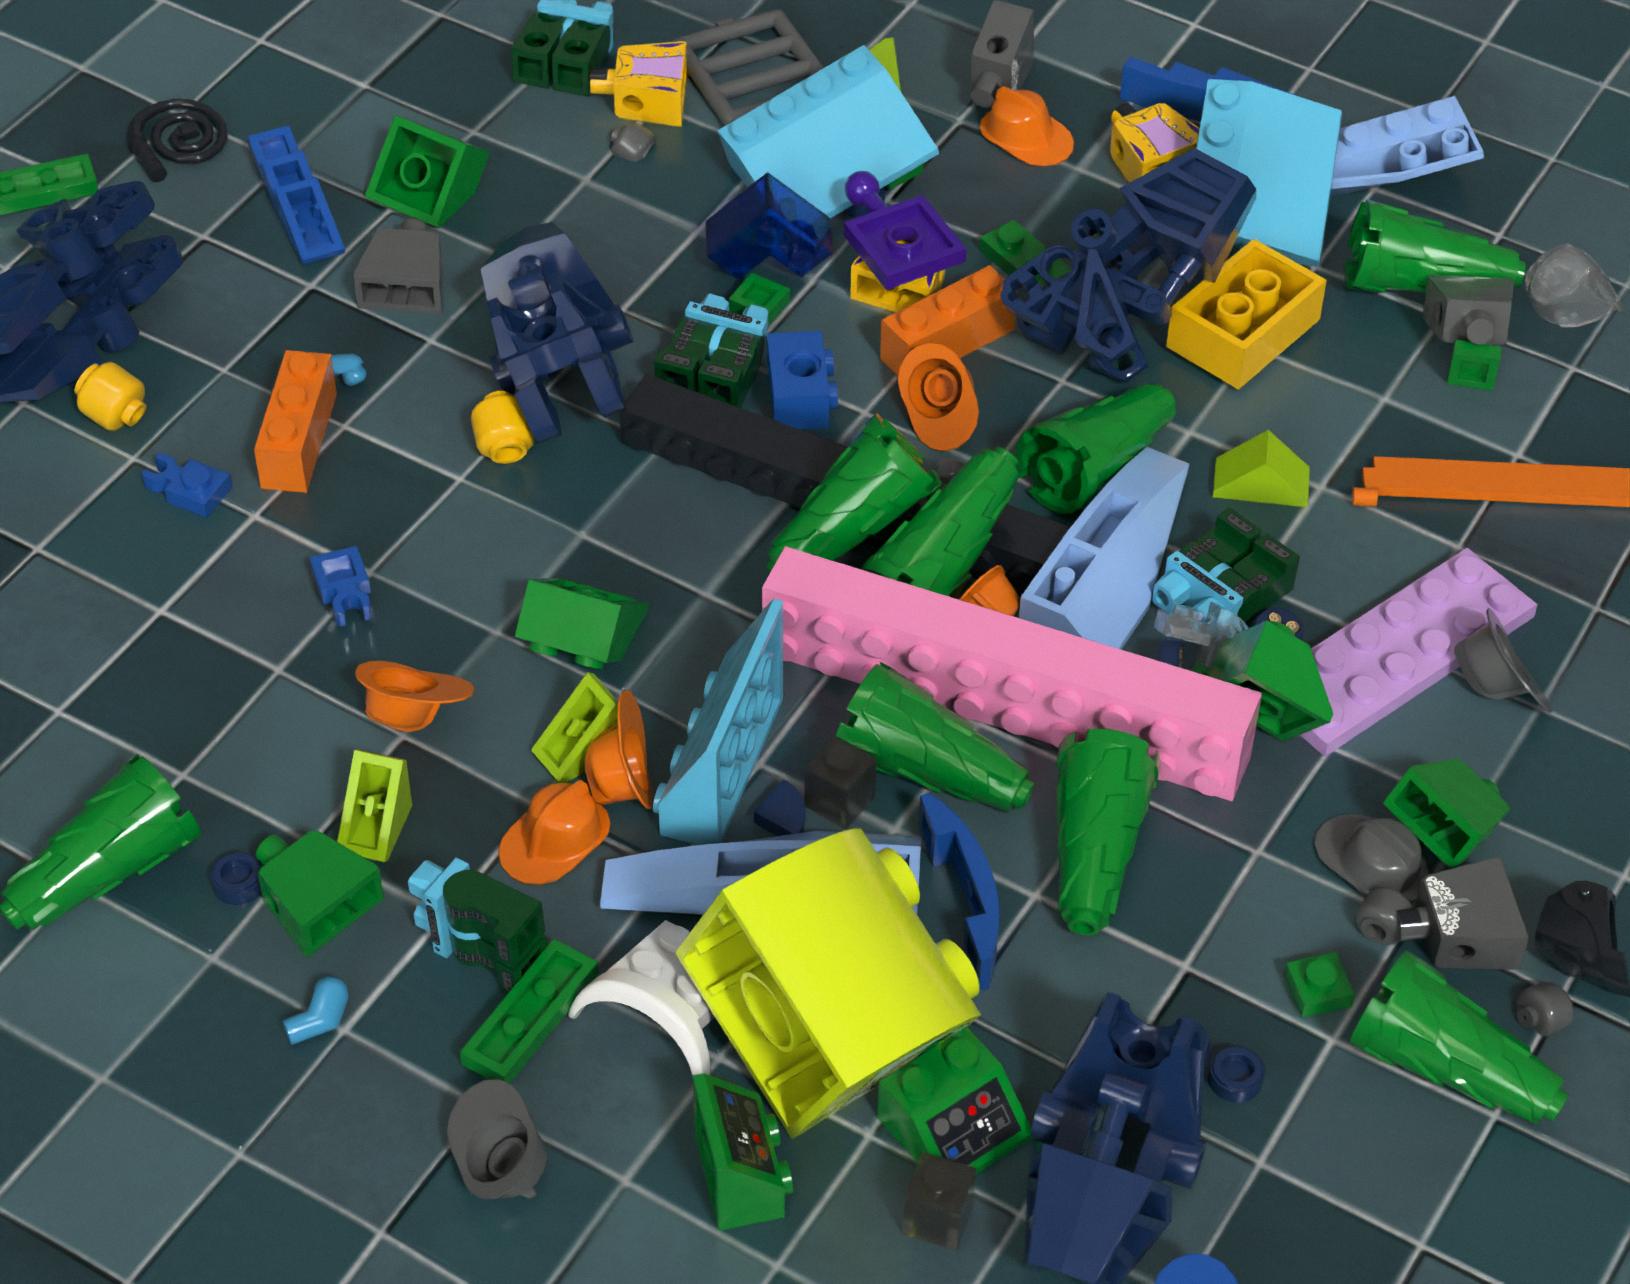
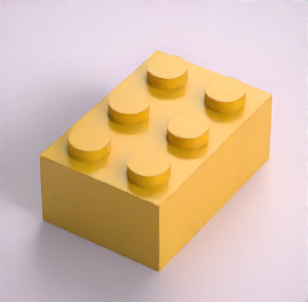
M1252 239L1224 263L1215 283L1203 280L1171 307L1172 316L1169 320L1166 347L1239 390L1320 320L1327 280L1258 240Z

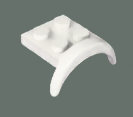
M665 920L608 971L591 981L575 998L568 1012V1017L573 1020L576 1019L586 1005L599 1001L617 1002L633 1007L655 1020L672 1036L684 1053L692 1076L702 1073L710 1075L709 1052L702 1029L715 1016L675 954L690 932L681 926H676Z

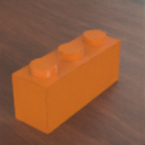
M989 265L882 319L880 360L898 376L899 368L905 356L916 346L927 343L943 344L955 351L958 357L961 358L1014 331L1015 316L1007 310L1000 297L1005 278Z
M285 351L254 447L261 489L307 493L337 395L331 354Z

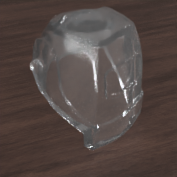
M1569 243L1556 246L1538 257L1536 262L1526 272L1525 288L1529 293L1535 311L1539 316L1551 323L1559 324L1561 327H1579L1596 322L1615 310L1619 313L1624 310L1618 295L1609 283V277L1597 262L1580 247L1576 248Z

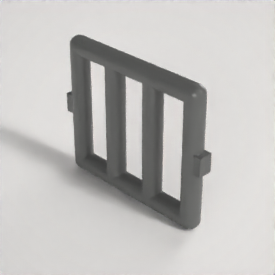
M779 9L733 21L732 18L716 22V27L678 37L672 41L686 42L687 72L724 126L769 101L765 100L734 110L727 99L808 75L811 76L824 68L785 13ZM773 27L781 36L699 60L693 52L697 49ZM790 51L798 59V61L718 85L710 76Z

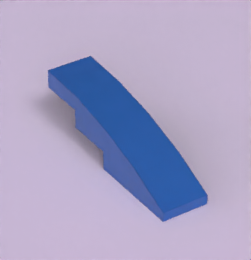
M1131 56L1123 65L1120 99L1146 108L1158 103L1167 104L1186 119L1201 122L1208 79L1252 81L1289 94L1293 93L1221 67L1213 76L1176 62L1168 71Z
M290 126L248 136V146L261 179L302 264L344 254V244L317 177H313L304 152L299 151Z

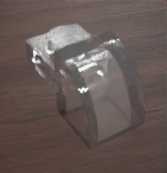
M1210 602L1206 620H1202L1203 611L1188 606L1175 604L1173 612L1158 608L1153 628L1163 635L1198 643L1195 659L1207 667L1212 666L1223 641L1249 629L1241 618L1214 602Z

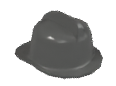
M1488 608L1486 610L1488 623L1459 642L1454 649L1455 656L1467 682L1473 690L1484 697L1497 700L1530 693L1546 711L1551 713L1552 707L1547 697L1516 655L1498 617L1493 610Z
M1348 814L1336 816L1324 822L1316 832L1314 847L1318 858L1330 870L1349 882L1365 896L1376 888H1391L1400 892L1411 903L1417 899L1421 880L1430 874L1426 860L1421 855L1422 850L1417 836L1400 821L1390 818L1374 819L1369 816Z
M484 1080L471 1086L457 1100L450 1114L447 1129L450 1148L466 1187L472 1195L481 1199L517 1198L521 1195L527 1198H534L538 1195L535 1185L545 1172L548 1156L546 1144L537 1132L523 1097L513 1085L502 1080Z

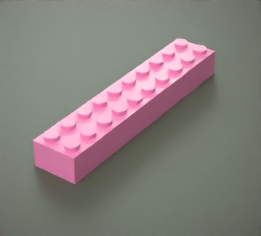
M786 546L762 587V611L773 599L783 601V661H790L818 670L823 674L837 676L859 684L862 683L876 664L880 665V662L930 693L934 696L933 700L965 719L986 723L1005 729L1015 735H1024L1052 744L1059 748V744L1065 737L1076 732L1074 743L1086 741L1087 729H1110L1129 733L1149 743L1148 755L1150 757L1156 754V750L1158 751L1161 759L1158 780L1169 781L1197 790L1202 794L1216 796L1232 802L1250 761L1262 696L1261 692Z

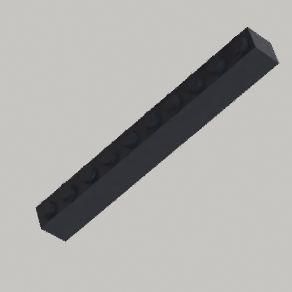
M648 374L643 377L625 401L627 408L619 411L622 443L671 460L676 464L685 465L712 475L719 480L728 481L750 489L760 495L769 496L791 504L800 509L811 492L825 478L832 465L848 448L845 445ZM929 497L922 498L874 535L887 541L905 520L907 522L912 520L929 500ZM1007 504L990 531L993 533L992 537L970 571L977 575H984L993 567L1001 565L1011 585L1021 591H1025L1071 527Z

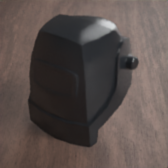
M1574 881L1555 894L1548 896L1535 933V945L1538 951L1557 965L1564 973L1608 988L1612 993L1630 997V981L1624 953L1618 951L1615 921L1616 896L1614 893L1608 890V887L1594 882Z

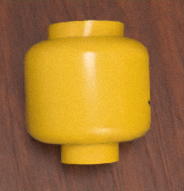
M106 362L101 365L92 364L82 373L75 385L74 392L78 395L76 400L78 409L109 431H115L125 424L129 427L134 426L146 411L147 406L143 402L145 396L143 382L114 362Z
M506 391L489 393L472 410L471 424L476 446L482 455L492 459V461L502 464L516 462L522 459L534 445L535 438L515 395Z

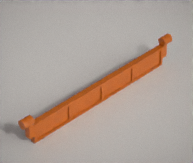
M1374 456L1372 468L1363 467V488L1353 487L1351 500L1352 506L1376 507L1378 496L1630 508V468Z

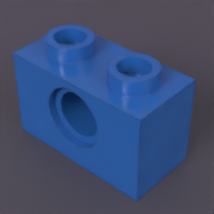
M822 331L767 333V372L773 420L800 430L829 428L830 409H838L837 382L828 381V377L834 376L832 349H824Z

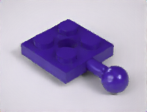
M857 171L847 178L844 186L847 199L856 206H865L870 213L845 221L844 237L886 290L966 262V247L923 195L887 206L879 196V182L872 173ZM903 240L904 242L909 244H900L896 241Z

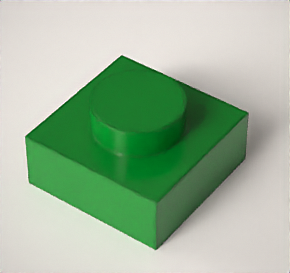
M751 273L728 299L729 311L742 315L745 308L751 304L766 308L768 310L769 326L790 302V288Z
M1455 340L1447 384L1493 391L1502 347L1488 344L1477 345L1468 341Z
M1337 952L1286 962L1283 975L1302 1018L1353 1006L1355 993Z

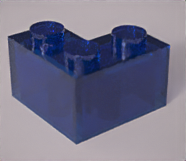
M769 172L760 177L705 221L707 258L737 279L742 278L769 256H772L802 278L833 254L830 217Z

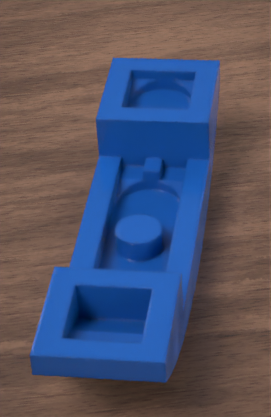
M931 793L920 795L919 829L933 867L949 863L954 864L973 915L965 918L963 950L977 974L980 986L979 991L987 990L990 987L996 964L1000 917L999 898L991 867L978 841L957 814Z

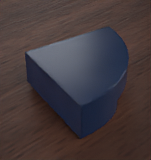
M783 779L754 811V823L777 836L804 833L806 809L801 794L791 783Z

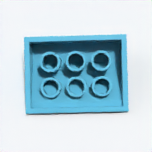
M865 45L717 130L729 165L791 241L854 205L847 199L844 191L845 182L852 173L857 171L872 173L877 178L881 189L939 154L937 146L887 70Z
M1208 79L1197 149L1248 176L1257 189L1256 200L1226 260L1230 259L1252 239H1256L1300 265L1320 266L1342 110L1252 81Z
M773 599L728 650L718 672L711 671L705 684V701L702 708L695 707L688 723V739L685 746L677 745L671 760V777L667 784L660 783L654 797L653 812L659 814L661 836L695 845L722 843L783 701L782 600Z

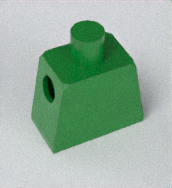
M1459 759L1411 766L1383 802L1450 869L1460 867L1487 840L1510 811L1509 805L1500 797L1496 784L1488 779H1481Z
M309 831L292 845L286 843L278 835H271L264 839L257 848L256 858L263 864L258 872L262 899L306 957L311 956L384 900L379 867L319 831Z

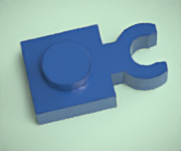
M157 454L155 456L157 470L160 473H153L145 469L141 472L146 489L158 493L165 492L167 503L206 518L233 487L229 473L192 459L184 467H180L167 454Z
M357 546L309 557L311 570L323 605L332 602L336 623L340 627L345 626L344 613L354 608L362 611L365 620L371 619V605L367 593H371L370 583Z

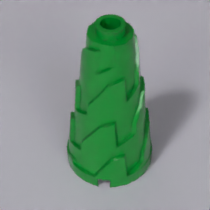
M1365 200L1366 202H1362L1357 210L1347 247L1352 248V259L1345 258L1344 281L1347 288L1386 293L1387 290L1425 294L1427 275L1514 279V287H1520L1523 282L1526 264L1525 261L1519 260L1518 252L1489 243L1485 237L1443 227V222L1408 214V210L1377 201Z
M1153 383L1144 384L1115 397H1104L1083 408L1078 407L1068 410L1025 430L1017 442L1015 457L1019 462L1017 469L1020 473V478L1022 479L1030 475L1035 484L1027 491L1039 504L1059 514H1072L1078 509H1082L1098 495L1111 478L1136 457L1137 453L1153 441L1156 433L1173 420L1176 414V402L1173 394L1161 385Z
M876 413L865 423L866 427L840 455L822 482L811 492L798 514L770 543L773 547L767 552L770 560L766 563L767 568L770 572L772 571L785 546L833 561L859 545L871 534L874 535L885 528L922 498L933 495L943 485L940 477L933 468L926 472L920 466L925 458L889 421L882 419L880 414Z
M996 446L993 451L983 449L979 454L974 455L942 490L938 489L910 522L905 520L884 545L866 560L860 569L957 599L972 575L969 571L993 535L990 531L1014 492L1012 488L1020 476L1016 468L1019 465L1018 460L1009 451L999 446Z
M880 662V665L876 664L870 670L846 709L851 712L848 725L840 722L833 744V751L836 754L893 777L901 776L938 793L948 792L962 799L989 805L1006 813H1009L1013 807L1020 810L1025 807L1036 785L1035 782L1029 780L1030 770L1009 757L997 744L975 731L973 724L933 700L934 696L898 673L895 669Z
M1087 729L1086 741L1074 743L1076 732L1068 735L1059 744L1056 762L1059 771L1057 787L1058 856L1060 867L1058 911L1061 912L1063 920L1068 923L1069 930L1083 936L1098 934L1100 929H1104L1110 924V917H1115L1126 866L1133 856L1140 824L1148 812L1152 789H1156L1161 759L1159 753L1156 750V754L1150 757L1148 755L1149 743L1129 733L1110 729Z
M136 754L125 762L112 778L83 802L85 807L47 839L49 844L8 880L7 887L1 891L4 901L0 903V912L16 931L24 925L30 931H33L40 925L46 927L89 898L93 897L96 900L138 872L140 876L183 847L191 846L202 836L200 827L190 810L179 816L182 812V808L178 803L181 800L180 796L145 757H139V754Z
M1405 950L1381 983L1383 987L1376 998L1373 997L1351 1036L1350 1044L1389 1065H1400L1441 1087L1447 1084L1489 1108H1501L1537 1125L1543 1117L1553 1123L1570 1095L1560 1089L1565 1080L1533 1055L1531 1048L1526 1043L1486 1017V1010L1448 984L1446 977L1420 957Z

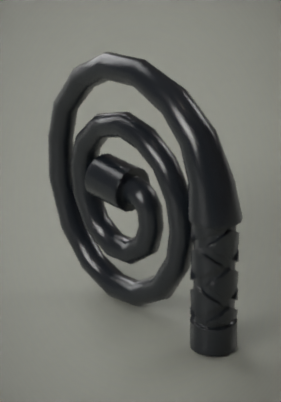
M173 98L154 103L139 111L129 123L127 134L129 149L138 157L139 162L144 166L150 178L154 182H161L166 178L167 171L155 153L151 151L143 135V127L146 122L158 113L172 109H190L207 115L217 126L218 138L215 144L204 152L179 154L169 150L161 141L162 132L168 126L178 122H186L178 125L177 130L171 133L169 140L172 146L179 152L195 153L204 150L213 141L214 129L210 121L200 114L191 112L170 114L162 118L154 126L151 135L154 149L164 158L176 163L197 164L209 161L218 155L228 140L226 123L217 111L207 104L192 99ZM198 125L202 127L204 131L203 138L194 143H183L184 141L199 137Z

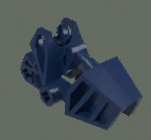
M1196 148L1121 187L1120 190L1126 203L1111 217L1099 209H1087L1079 213L1071 225V234L1079 248L1077 251H1074L1069 246L1053 245L1003 281L1000 297L1007 310L1015 316L1018 328L1028 340L1063 356L1076 333L1075 340L1078 346L1091 352L1089 364L1092 370L1123 383H1127L1149 367L1128 314H1132L1155 325H1163L1170 320L1172 316L1170 304L1184 284L1188 285L1193 277L1215 283L1256 200L1257 189L1248 176ZM1098 234L1100 238L1094 240L1092 236ZM1159 256L1167 266L1169 275L1159 289H1155L1138 281L1137 274ZM1059 258L1070 259L1072 261L1070 272L1059 278H1053L1049 275V267L1054 260ZM1039 274L1046 285L1041 287L1034 276ZM1021 287L1029 293V297L1023 302L1017 299L1015 293ZM1131 349L1136 353L1134 364L1126 370H1118L1111 365V361H1116Z
M132 181L98 189L91 205L71 209L65 198L34 212L16 230L20 238L27 240L37 248L46 259L15 266L0 274V402L40 400L79 379L82 373L92 364H103L94 348L98 342L104 351L116 352L130 346L139 336V330L125 306L140 304L150 298L183 263L182 254L174 238L169 235L123 244L121 252L115 250L113 243L121 238L129 229L134 230L155 207V202L144 182ZM49 222L46 226L39 227L40 225ZM66 298L81 308L62 331L56 330L53 323H42Z
M548 222L525 227L502 242L480 268L496 344V354L490 356V362L501 389L509 393L515 391L516 399L536 441L542 443L562 435L558 412L549 398L543 380L549 379V373L560 370L570 364L574 368L579 365L595 403L604 418L627 408L618 370L610 352L634 342L629 324L621 307L618 304L614 305L567 235L556 224Z
M1108 992L1102 997L1099 1006L1052 1090L1045 1089L1035 1113L1031 1136L1053 1143V1146L1036 1142L1027 1174L1023 1268L1040 1273L1041 1268L1045 1270L1047 1268L1076 1278L1086 1284H1121L1172 1222V1187L1163 1182L1165 1180L1192 1189L1203 1160L1207 1142L1201 1140L1200 1137L1203 1081L1212 1044L1210 1038L1206 1037L1207 1030L1195 1019L1183 1016L1170 1026H1154L1136 1017L1130 1009L1129 1002L1123 1000L1120 995ZM1101 1108L1104 1111L1099 1130L1095 1131ZM1127 1118L1136 1120L1140 1124L1144 1122L1151 1124L1134 1172L1115 1167L1123 1145L1120 1137Z

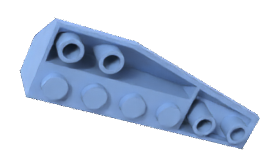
M1455 96L1340 128L1330 196L1385 186L1484 158V151Z
M1146 447L1128 462L1085 508L1020 598L1019 618L1122 650L1149 610L1154 584L1158 579L1188 474L1189 463Z
M812 831L740 842L657 850L609 859L605 862L600 907L601 909L704 915L720 892L726 887L804 846L839 832ZM864 833L876 852L887 847L896 851L910 867L919 887L920 836ZM918 904L912 907L916 914Z

